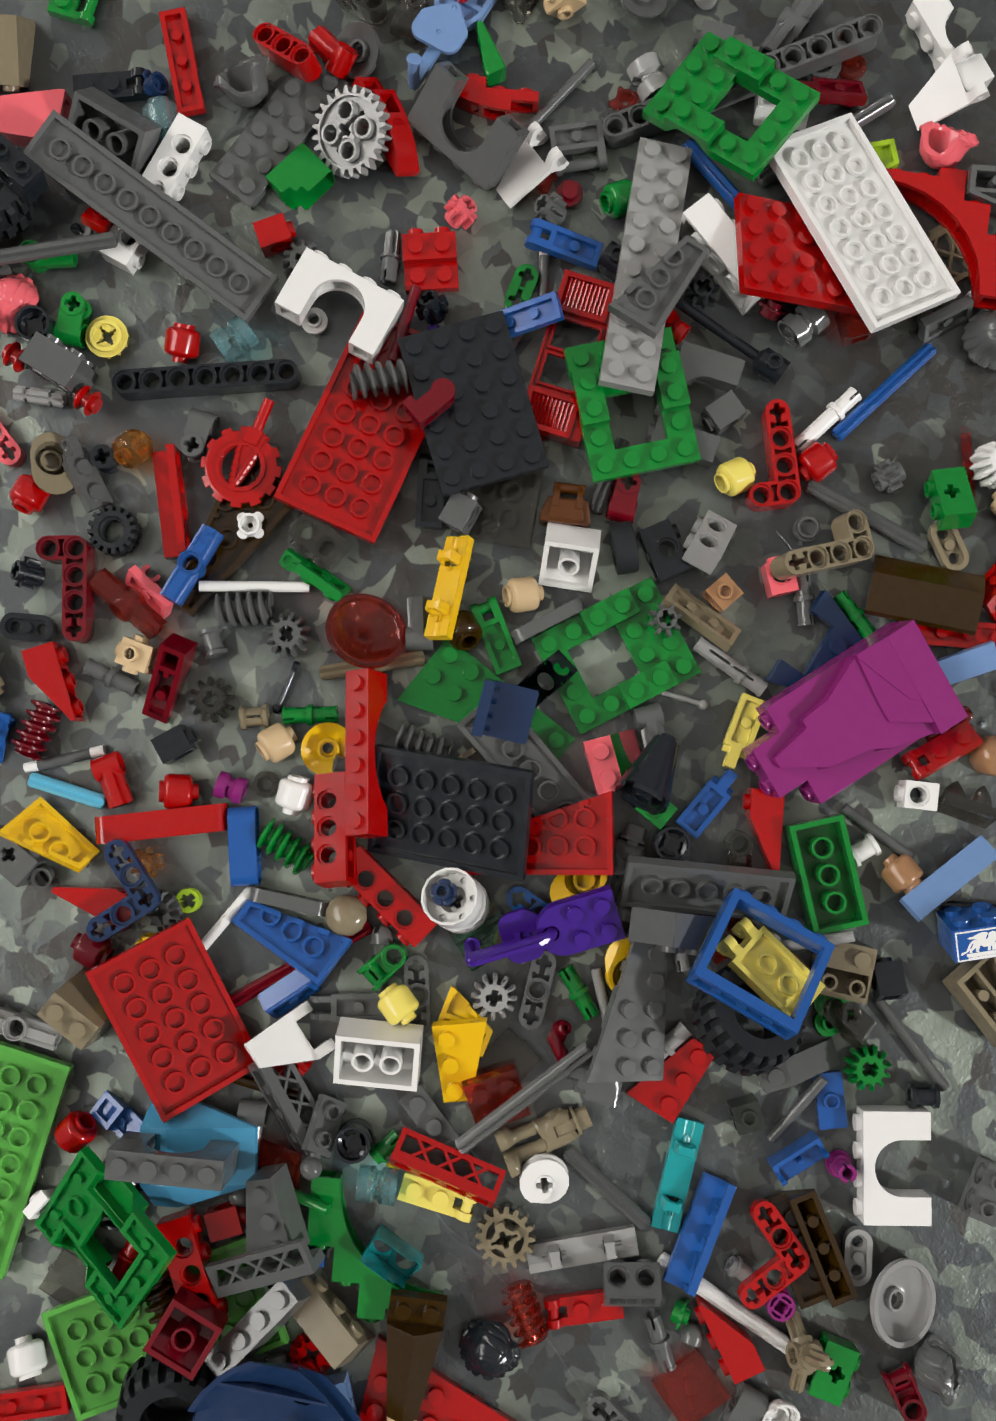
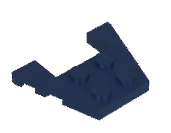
M826 590L820 591L809 612L830 626L802 673L785 661L778 659L765 681L789 687L862 640L856 629Z

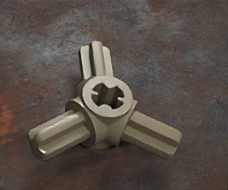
M795 1310L793 1316L785 1321L791 1338L786 1345L785 1352L787 1362L792 1368L789 1387L797 1393H802L808 1375L813 1374L816 1370L829 1372L831 1366L834 1365V1360L829 1357V1354L823 1352L822 1346L817 1339H813L811 1335L806 1334L800 1313Z

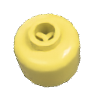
M736 457L718 466L714 476L715 485L721 493L730 497L736 496L753 487L756 469L745 458Z
M393 983L378 995L380 1000L377 1007L389 1024L397 1025L401 1022L405 1026L417 1017L414 1012L417 1010L419 1002L408 986Z

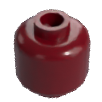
M86 932L84 934L78 933L70 945L73 948V960L89 970L112 958L115 949L112 948L113 944L110 938L102 942H94L89 939Z

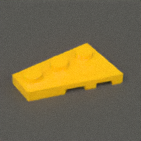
M41 796L0 829L1 837L78 873L99 856L100 853L99 849Z
M488 1017L433 1021L432 1032L444 1103L471 1101Z

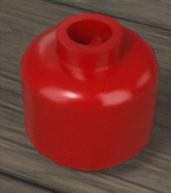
M174 322L173 326L166 329L164 351L166 354L172 355V361L188 364L189 359H195L199 356L201 334L195 330V326Z
M814 442L801 452L797 457L800 477L804 481L810 479L819 483L837 468L836 460H838V456L834 449L826 442L823 444Z
M32 473L31 475H20L9 492V498L12 501L11 505L19 512L27 515L41 512L50 497L49 493H46L36 485Z
M169 773L165 775L164 780H159V802H163L166 809L191 807L193 800H198L199 784L193 783V778L190 774Z
M75 1110L69 1113L55 1128L54 1136L58 1146L69 1153H78L81 1149L87 1147L97 1135L96 1120L88 1112Z

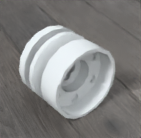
M444 868L436 871L426 880L421 893V904L425 914L431 921L454 934H466L476 930L484 923L489 913L490 900L486 889L470 874L459 868ZM441 879H449L458 889L455 902L449 906H438L432 900L431 888L435 883H439ZM443 890L442 895H445L446 890ZM461 899V900H462V901L460 902L461 907H460V908H457V907L459 906L458 901Z

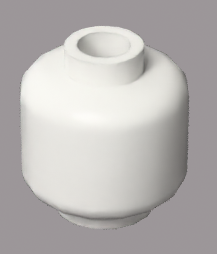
M288 774V778L280 780L275 801L277 805L283 807V813L298 816L299 811L309 810L312 801V784L309 783V778Z
M32 1334L15 1339V1346L9 1348L6 1354L10 1375L14 1378L18 1377L19 1382L42 1374V1369L48 1363L44 1341L40 1338L33 1339Z

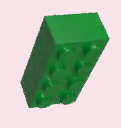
M832 814L783 825L793 872L796 876V885L806 928L823 935L868 925V915L844 814Z

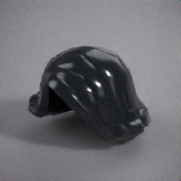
M485 1319L470 1321L468 1328L461 1331L462 1338L459 1340L458 1346L461 1348V1359L465 1360L466 1369L468 1371L471 1370L475 1377L481 1374L483 1379L487 1381L493 1380L494 1377L503 1378L506 1372L512 1371L518 1366V1358L521 1357V1347L515 1340L511 1339L508 1328L502 1322Z

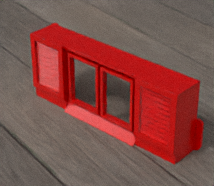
M565 269L558 290L565 321L598 330L600 333L597 342L605 340L610 315L607 307L612 302L615 284ZM557 323L547 326L527 393L542 443L547 439L578 449L582 433L575 392L539 381L547 355L565 359L564 349L551 345Z

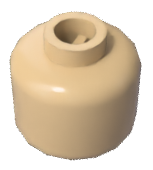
M534 577L511 578L502 589L503 603L505 607H509L514 613L535 611L539 607L540 601L544 599L543 586L538 585Z
M274 723L258 733V741L255 743V746L265 761L270 760L273 763H278L295 752L294 742L298 738L290 726L285 728L281 723Z

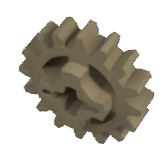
M509 1204L505 1205L503 1211L496 1205L493 1209L494 1214L487 1210L484 1214L485 1220H480L477 1225L482 1229L475 1234V1238L482 1240L477 1244V1250H485L482 1258L485 1260L491 1257V1266L493 1267L497 1262H501L502 1269L505 1270L507 1264L511 1262L512 1266L517 1268L518 1259L525 1263L528 1258L526 1252L532 1253L534 1250V1246L530 1243L536 1241V1235L530 1232L534 1230L535 1225L534 1223H526L529 1214L520 1216V1207L518 1206L513 1212L510 1211ZM508 1219L515 1221L517 1224L508 1221ZM494 1222L496 1232L488 1236L489 1226ZM502 1232H504L506 1236L511 1235L509 1241H507L506 1237H500ZM524 1237V1243L517 1251L516 1241Z

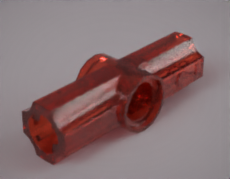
M106 568L99 570L89 582L88 587L109 604L110 610L117 618L123 622L129 621L147 638H155L166 626L167 621L146 604L144 596L132 586L127 587Z

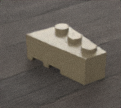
M996 957L962 962L942 982L992 1046L996 1047Z
M316 1274L305 1276L301 1281L312 1296L293 1317L335 1370L353 1361L373 1341L376 1335L329 1289L328 1284L321 1276Z

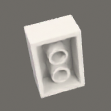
M341 1017L335 1035L333 1083L417 1092L424 1025L407 1024L403 1026L401 1023L391 1025L388 1021Z

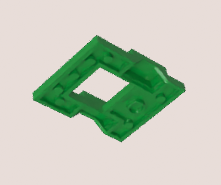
M708 31L642 110L643 119L664 131L678 129L696 140L707 156L754 182L819 102L820 92L776 69L774 59L736 38L729 36L725 41ZM735 83L776 105L748 141L726 130L725 122L711 114Z
M671 327L664 328L655 385V393L666 439L619 449L614 447L606 398L632 392L598 385L605 340L564 348L563 353L567 371L579 408L581 433L593 484L687 465L701 460L689 409L691 404L680 353L679 350H676Z
M652 577L630 588L627 587L579 612V614L531 638L542 662L557 650H560L576 667L568 650L615 627L631 656L639 674L592 698L579 671L557 690L580 735L701 673L680 630L670 629L671 636L666 638L664 633L654 636V628L647 627V624L653 618L649 616V611L655 610L658 612L657 606L663 601ZM663 616L659 618L660 623L665 622L666 625L669 623L668 618L664 619ZM558 663L553 665L554 670L559 675H567L570 669L568 667L562 669Z
M87 1146L78 1152L35 1224L51 1245L75 1252L86 1266L84 1286L118 1329L121 1330L129 1325L177 1254V1251L144 1213L149 1203L131 1182L104 1180L105 1165L93 1150ZM105 1215L110 1218L138 1252V1256L120 1282L108 1268L113 1258L93 1235Z

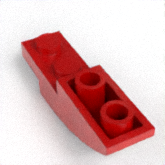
M470 73L466 75L469 80L455 104V107L467 113L494 121L499 116L511 115V113L535 115L538 112L539 91H533L530 88H520L519 90L507 89L503 86L490 88L487 87L486 77Z
M356 77L352 86L355 84L371 90L372 93L380 96L379 101L386 104L383 111L389 113L390 117L385 123L392 125V128L386 131V135L392 137V140L385 141L384 145L389 151H382L396 177L418 176L420 171L414 137L407 115L395 90L384 89L377 77Z

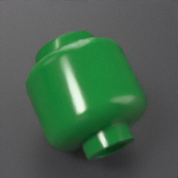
M622 179L604 186L599 197L600 207L604 214H607L612 219L626 217L632 185L631 180Z

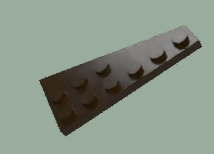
M260 459L255 462V465L247 477H245L240 487L248 486L259 476L261 468ZM230 469V471H229V473H228V474H229V477H228V479H227V482L229 481V478H230L231 469ZM276 478L273 485L276 489L271 496L266 494L260 499L262 503L252 507L250 503L242 504V508L230 507L231 502L224 499L222 502H219L216 499L205 525L215 529L224 538L207 564L205 575L196 582L182 605V608L190 616L194 617L216 593L199 591V581H228L294 510V508L274 500L273 496L282 478ZM241 512L262 513L264 516L262 521L263 537L260 539L255 537L239 538L237 535L239 530L237 515ZM249 523L248 527L252 528L253 524ZM190 561L186 570H194L198 566V561Z

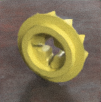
M100 316L94 319L87 327L85 333L86 344L90 351L99 358L111 359V357L116 355L121 356L123 349L128 347L129 334L126 326L116 317ZM102 330L107 332L109 335L114 333V335H112L111 337L113 340V345L109 344L106 341L102 343V341L105 339Z

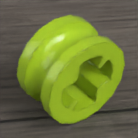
M195 888L183 889L176 896L183 913H191L198 910L203 902L202 894ZM193 894L195 899L192 901H196L195 905L186 907L183 904L186 899H183V896Z

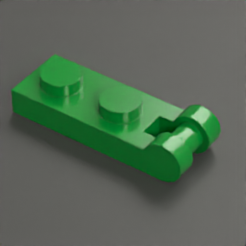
M493 596L487 598L488 601L479 605L474 603L469 606L482 628V639L495 673L498 676L519 668L522 664L496 597ZM492 611L494 618L484 621L482 615Z

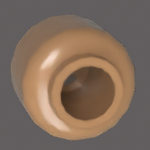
M894 853L882 863L885 868L881 872V877L895 893L900 894L904 892L906 895L922 882L923 871L908 854H902L898 857Z

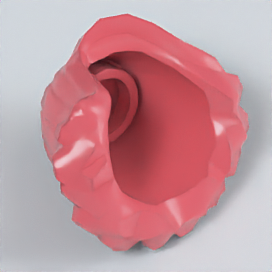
M928 121L919 127V130H921L919 153L924 163L932 169L939 170L940 167H956L966 152L979 144L974 133L965 132L962 129L955 130L953 127H947L945 124L940 125L939 123Z
M22 273L17 275L9 274L0 279V331L3 334L10 332L17 334L14 326L17 312L25 306L37 305L39 301L37 287L33 284V280L25 277Z

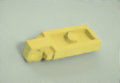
M741 693L722 743L721 750L727 752L722 763L723 767L731 770L735 769L738 759L746 757L742 749L754 742L761 725L758 720L759 714L756 707L766 701L746 693Z

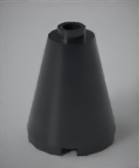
M661 733V735H655L615 786L616 793L619 790L622 792L621 798L624 801L644 811L649 812L652 807L658 809L656 812L658 814L666 812L670 802L679 753V744L676 742V738L670 734Z

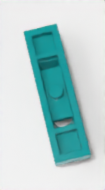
M680 1115L675 1119L651 1215V1227L678 1233L705 1125L702 1121ZM666 1195L677 1197L678 1201H671Z

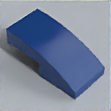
M109 1090L103 1093L89 1112L107 1131L113 1130L119 1138L128 1131L140 1132V1127L144 1120L140 1113Z

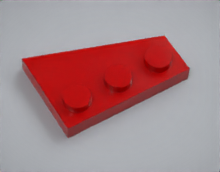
M691 1036L675 1049L676 1053L673 1056L668 1055L664 1060L663 1081H639L625 1092L673 1124L714 1057L710 1053L706 1054L702 1048L704 1044Z

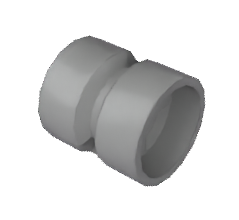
M653 51L641 55L627 68V74L633 86L638 87L637 94L641 102L653 98L670 78L667 72L662 71L664 66L658 54Z

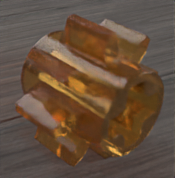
M148 846L145 853L140 848L136 849L135 852L141 862L143 859H147L151 863V867L148 868L143 864L150 876L157 878L158 873L156 870L165 867L164 864L160 863V857L163 853H152L153 846ZM134 868L130 873H139V870Z

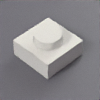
M56 1188L41 1189L31 1196L29 1205L22 1211L29 1220L39 1218Z

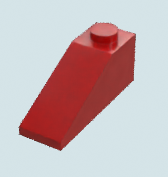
M747 788V793H743L742 809L746 810L745 816L767 869L779 870L785 795L781 798L770 797L764 794L761 789Z
M61 885L53 887L51 893L94 916L99 915L128 896L124 887ZM144 898L141 900L143 904L146 901ZM121 906L118 908L117 917L123 922L128 921L131 917L130 909L126 906ZM109 920L108 922H106V923H108V924H110V925H113V923H112L111 920ZM133 924L123 929L122 931L131 929Z

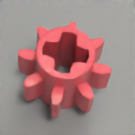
M454 194L444 206V209L447 211L445 219L455 229H459L462 226L467 230L478 217L475 214L477 206L473 199L467 195L459 198L457 194Z

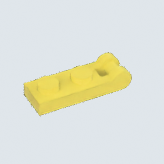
M405 1171L397 1200L455 1217L459 1221L466 1223L472 1221L474 1214L472 1212L473 1204L477 1203ZM455 1197L463 1200L461 1207L453 1205Z

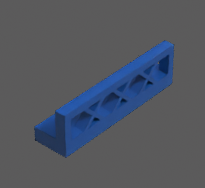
M703 1171L662 1276L664 1281L682 1288L687 1294L695 1297L736 1191V1186Z

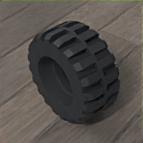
M728 964L716 972V974L764 1001ZM700 989L696 992V998L692 1004V1010L696 1011L692 1014V1024L697 1026V1030L694 1031L696 1037L703 1042L704 1046L702 1048L706 1054L710 1053L714 1057L713 1061L719 1066L724 1064L729 1072L735 1074L740 1071L742 1076L765 1074L793 1056L798 1051L799 1045L803 1042L804 1032L802 1030L806 1028L805 1018L798 1034L788 1040L763 1027L764 1036L761 1039L749 1034L742 1028L731 1007Z
M146 1353L145 1358L142 1356L133 1363V1367L128 1369L124 1377L117 1406L116 1421H192L195 1412H188L187 1410L167 1411L159 1408L153 1402L162 1398L177 1397L193 1403L198 1394L216 1377L207 1364L203 1362L193 1381Z

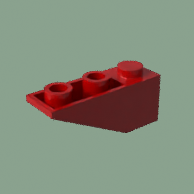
M52 641L21 651L28 677L71 721H84L82 717L84 706L75 693L74 688L77 687V683L73 673L69 672L67 666L69 655L66 648Z
M698 1294L695 1295L698 1306L694 1308L700 1324L706 1323L710 1332L706 1333V1337L712 1350L718 1349L722 1358L718 1359V1362L725 1377L731 1375L736 1385L765 1371L749 1333Z

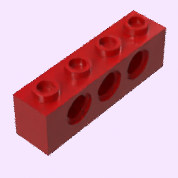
M345 771L314 775V784L312 785L314 810L311 814L314 826V837L311 841L314 853V864L311 867L312 879L314 884L323 888L355 886L356 837L345 836ZM336 798L335 805L329 808L330 802ZM336 825L335 832L329 835L330 828ZM336 852L334 861L329 863L330 855Z
M363 845L356 848V885L353 887L359 892L357 895L358 899L368 908L372 905L379 912L376 915L378 919L387 927L391 924L398 931L396 936L406 946L411 944L415 948L437 924L431 921L425 914L422 904L370 852H367ZM362 871L372 873L374 878L372 885L365 886L360 882L359 877ZM383 890L390 891L393 895V902L389 905H384L379 900V893ZM399 911H410L413 915V921L409 924L401 923L398 918Z
M194 1207L163 1216L155 1226L177 1251V1254L168 1266L175 1293L178 1292L181 1286L195 1295L197 1293H204L208 1297L206 1302L227 1314L229 1310L226 1297H217L205 1270L206 1265L211 1263L212 1252L209 1243L204 1241L201 1232L203 1231L201 1216L199 1214L196 1215ZM180 1238H187L191 1242V1247L183 1246ZM188 1266H196L200 1274L191 1273Z

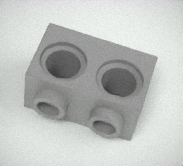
M708 510L703 519L697 518L682 546L686 548L682 560L711 575L722 558L737 525Z

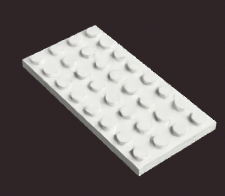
M852 113L793 133L769 162L771 168L871 334L955 299L961 293Z

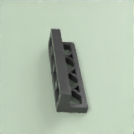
M255 1062L251 1063L247 1068L294 1151L298 1153L303 1161L310 1154L307 1151L301 1150L307 1133L305 1127H308L309 1124L303 1123L299 1116L302 1106L309 1107L313 1114L316 1104L314 1098L294 1063L285 1065L283 1076L276 1075L272 1067L259 1069ZM288 1082L295 1083L298 1087L296 1100L289 1099L286 1094Z
M303 1237L208 1263L205 1270L217 1297L221 1298L313 1274L324 1260L325 1255L321 1247L309 1250ZM298 1249L300 1254L295 1260L287 1256L289 1251ZM268 1256L278 1261L263 1263L265 1257ZM242 1263H247L248 1265H250L247 1267L240 1268ZM222 1269L226 1273L220 1278L217 1270Z

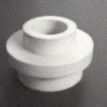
M313 307L310 308L301 325L308 334L318 335L327 328L328 318L323 310ZM312 317L319 318L316 324L309 322Z

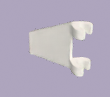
M969 41L962 43L949 54L910 103L909 109L918 131H921L919 130L920 125L928 121L936 123L966 106L980 102L990 96L984 81L972 87L968 92L964 88L956 64L967 61L975 56Z
M534 121L528 127L529 134L496 189L510 209L548 175L561 171L569 165V162L557 146L549 151L545 162L532 148L544 144L549 138L537 121Z
M308 1001L295 1007L288 1014L244 1044V1047L259 1069L319 1060L335 1049V1042L332 1038L323 1041L313 1049L298 1026L297 1021L313 1010Z

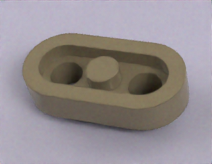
M936 522L933 523L928 529L927 536L941 567L957 571L962 570L969 562V552L958 529L941 530L945 534L944 539H941L937 535L938 528ZM949 555L955 556V563L949 561Z

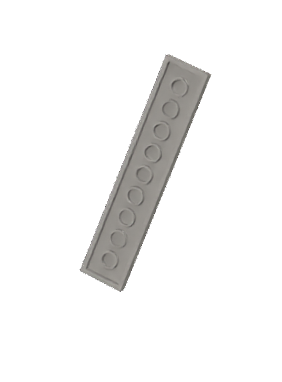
M640 137L612 301L615 298H619L632 283L637 282L651 266H655L678 243L692 148ZM610 313L598 385L652 397L655 392L665 323L656 338L653 339Z

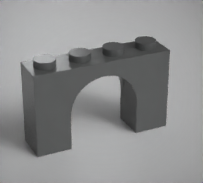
M450 61L436 63L407 117L408 121L418 135L426 137L433 144L432 146L437 152L445 154L451 159L453 166L468 174L477 187L485 190L495 187L499 184L530 131L512 115L507 114L496 118L486 138L478 148H472L463 143L455 132L452 116L454 106L469 78Z
M683 341L680 349L676 348L680 353L687 387L695 384H704L727 392L731 389L733 392L735 391L746 360L687 341ZM658 402L654 414L658 415L656 424H650L645 438L650 442L666 439ZM694 428L701 460L692 464L709 469L713 463L721 437Z
M128 1131L107 1149L104 1180L222 1191L237 1171L239 1142L211 1140L201 1150L172 1153L154 1149L156 1134Z

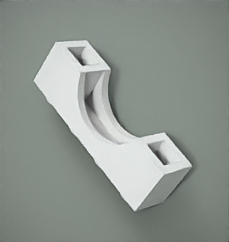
M913 0L905 15L907 24L916 33L922 50L928 53L933 62L934 70L937 71L955 49L949 42L945 29L946 21L954 7L950 0ZM981 53L975 54L974 57L967 61L956 64L966 92L983 81L988 87L995 77Z

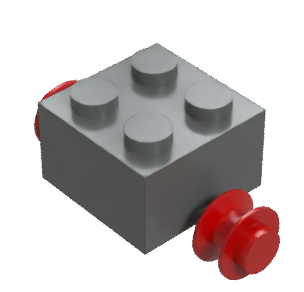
M37 331L26 348L22 350L21 344L17 341L4 347L2 358L5 366L13 364V370L17 373L25 369H31L44 380L72 396L74 408L78 410L83 407L86 416L92 413L96 414L101 409L103 404L101 393L99 391L91 393V388L99 375L92 369L94 365L85 359L86 356L73 347L68 349L62 344L61 340L50 333L44 336Z

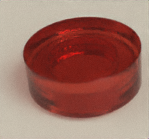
M858 55L843 61L839 73L840 78L860 81L867 69L864 57Z

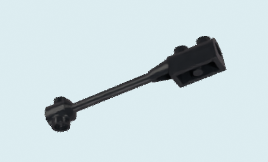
M611 241L602 253L596 271L615 283L621 245ZM680 298L675 308L753 360V371L758 374V377L763 382L772 383L775 386L790 365V361L769 347L758 351L684 299Z

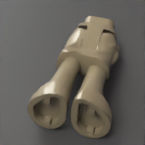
M585 1105L574 1110L572 1106L568 1109L559 1107L550 1110L544 1116L533 1119L532 1122L514 1128L501 1126L494 1132L501 1152H503L505 1163L513 1179L521 1174L523 1162L536 1154L543 1152L547 1154L571 1143L579 1135L583 1134L582 1130L592 1127L593 1124ZM538 1134L541 1137L525 1145L511 1148L515 1143Z

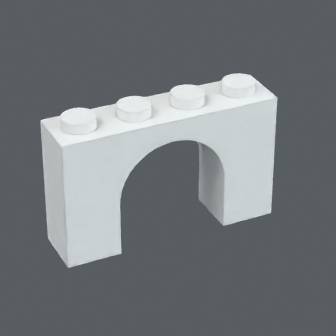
M306 247L275 300L276 313L300 326L315 300L322 294L329 291H343L351 294L361 304L364 314L348 342V352L373 365L403 312L404 300L395 291L390 289L386 291L377 286L376 282L371 278L361 277L353 273L352 269L343 263L337 264L329 260L328 256L319 250L313 251Z
M856 1105V1113L852 1117L853 1129L857 1131V1142L854 1141L852 1146L854 1159H857V1177L853 1181L854 1187H857V1198H853L854 1215L858 1217L863 1225L932 1226L931 1197L923 1189H890L879 1184L875 1173L877 1156L886 1145L899 1140H931V1112L924 1106L909 1108L908 1105Z

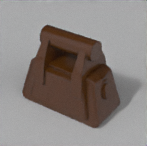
M554 481V494L546 498L541 508L539 524L547 527L548 522L590 528L589 504L587 500H583L586 485ZM560 493L577 495V499L560 497Z

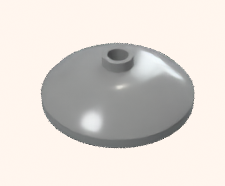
M909 1258L896 1259L885 1266L873 1284L870 1295V1315L873 1327L882 1341L896 1348L913 1346L928 1331L936 1306V1292L932 1277L921 1263Z

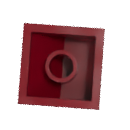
M181 1286L147 1341L143 1351L193 1381L230 1316Z

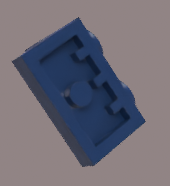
M485 677L471 735L479 737L487 735L523 745L526 744L539 692L534 689Z

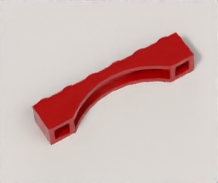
M370 668L346 671L345 836L363 839L388 837L387 807L378 784L375 766V737L382 709L387 702V674Z

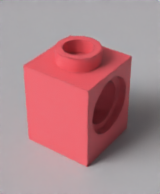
M778 556L766 559L767 563L760 567L767 599L792 594L799 590L796 578L784 580V582L774 580L770 565L771 561Z

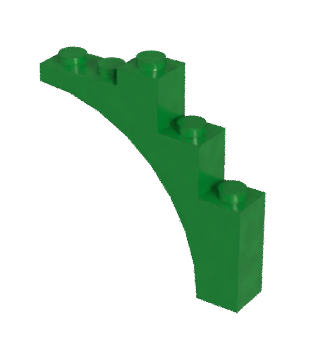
M322 1169L320 1176L311 1181L310 1195L331 1204V1209L328 1215H324L309 1208L307 1232L310 1243L308 1245H313L314 1248L321 1247L322 1250L334 1247L331 1281L338 1282L342 1286L359 1284L357 1318H363L364 1321L369 1323L385 1320L387 1309L389 1308L391 1288L444 1295L443 1291L422 1288L407 1281L405 1288H402L397 1283L393 1284L390 1280H384L361 1262L365 1246L357 1236L348 1216L343 1193V1171Z

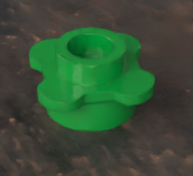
M688 1298L686 1302L677 1299L670 1321L677 1324V1330H679L682 1324L687 1325L689 1322L692 1308L688 1307L690 1302Z

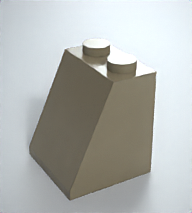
M0 14V86H3V91L20 93L19 87L29 88L36 27L35 20L17 15Z
M86 967L57 989L37 1013V1016L80 1050L99 1040L112 1025L84 973L89 970Z

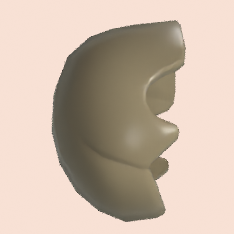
M344 894L337 896L330 901L326 909L328 927L340 936H353L362 930L367 921L366 906L354 895Z

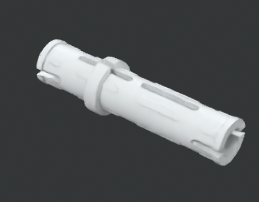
M849 387L835 402H830L826 406L827 409L794 439L797 453L803 452L837 421H842L845 418V413L862 400L860 393L856 396L854 395L857 392L855 388Z

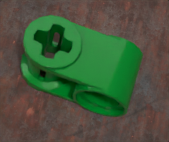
M70 291L62 296L53 335L61 340L62 344L84 348L86 346L85 333L92 316V306L79 293Z
M393 941V943L387 944L377 955L372 956L356 972L359 975L363 974L373 985L372 990L376 992L407 960L408 948L401 941ZM392 948L398 949L401 952L402 959L400 961L391 960L388 956V951Z

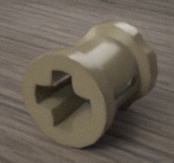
M268 703L263 704L262 707L253 708L240 706L239 721L241 729L247 730L248 727L264 726L265 728L271 726Z

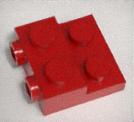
M441 226L435 228L434 232L424 233L420 228H412L407 231L408 234H402L406 294H409L411 285L421 287V293L428 290L437 292L459 291L455 231H450V228Z

